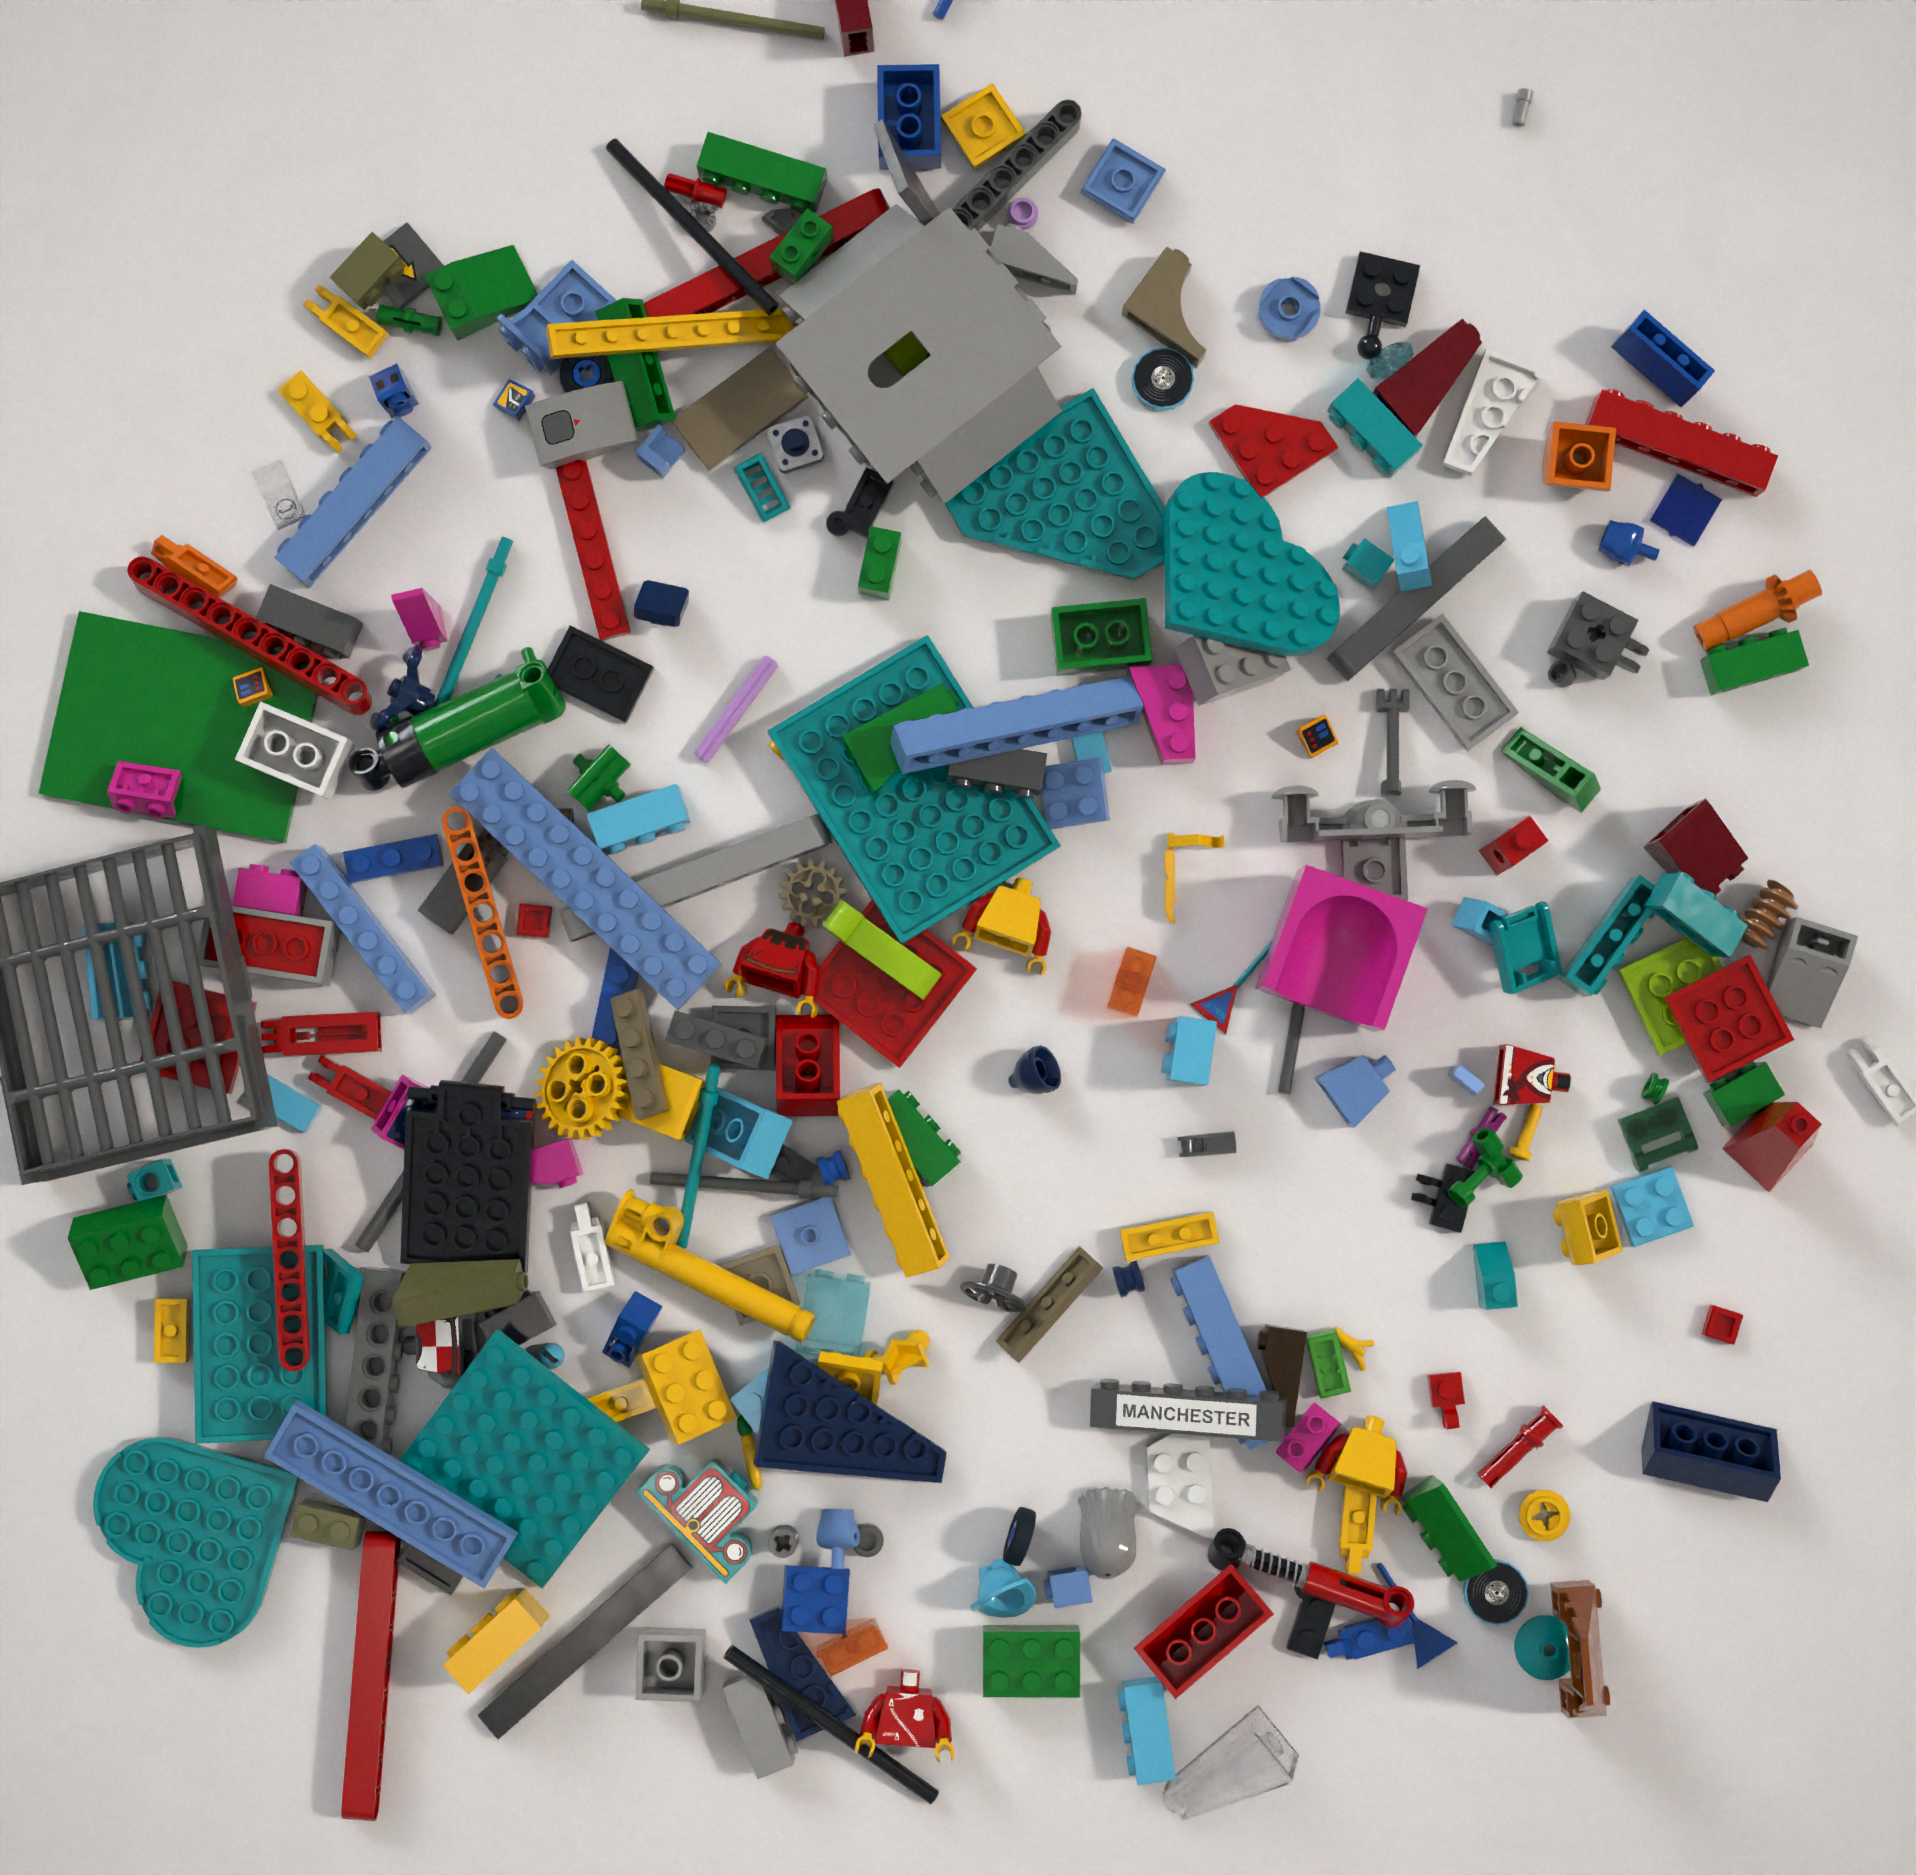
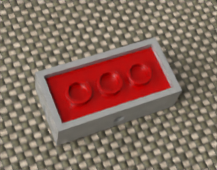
M232 906L242 955L245 957L248 973L330 986L340 928L335 922ZM206 918L203 922L197 956L199 965L219 969L209 918Z

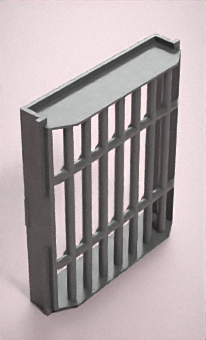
M207 825L193 827L194 833L0 883V1070L2 1074L0 1081L22 1185L47 1182L278 1127L251 1000L252 990L245 957L242 955L215 828H208ZM194 847L206 905L188 910L176 852ZM163 855L175 913L158 917L146 859ZM130 863L134 864L145 921L134 924L128 923L117 867ZM104 870L116 928L100 932L88 874ZM75 878L87 934L86 936L70 939L59 886L60 881ZM46 885L58 943L41 946L30 889ZM17 893L29 950L13 954L1 897ZM209 918L234 1035V1038L218 1042L214 1038L191 924L194 921ZM178 926L202 1046L189 1049L185 1048L161 933L163 929ZM146 933L149 936L173 1053L156 1056L132 942L134 936ZM119 941L143 1056V1060L127 1063L103 950L105 944ZM87 948L90 949L114 1065L112 1068L103 1070L97 1069L74 958L76 951ZM59 955L63 966L85 1073L71 1078L68 1077L45 966L47 958ZM27 963L32 964L55 1076L54 1082L42 1085L39 1084L16 972V968L19 965ZM237 1050L251 1117L232 1121L219 1056L220 1054ZM203 1058L206 1060L219 1122L218 1124L202 1127L189 1067L191 1061ZM176 1065L189 1131L172 1134L159 1072L162 1068ZM145 1072L159 1138L143 1141L130 1080L133 1075ZM116 1079L130 1145L118 1148L113 1147L101 1085L104 1082ZM88 1087L101 1152L84 1155L72 1092L75 1089ZM55 1094L59 1095L71 1159L55 1162L43 1104L45 1097Z

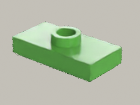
M1332 1329L1307 1335L1306 1344L1320 1399L1351 1392L1337 1330Z

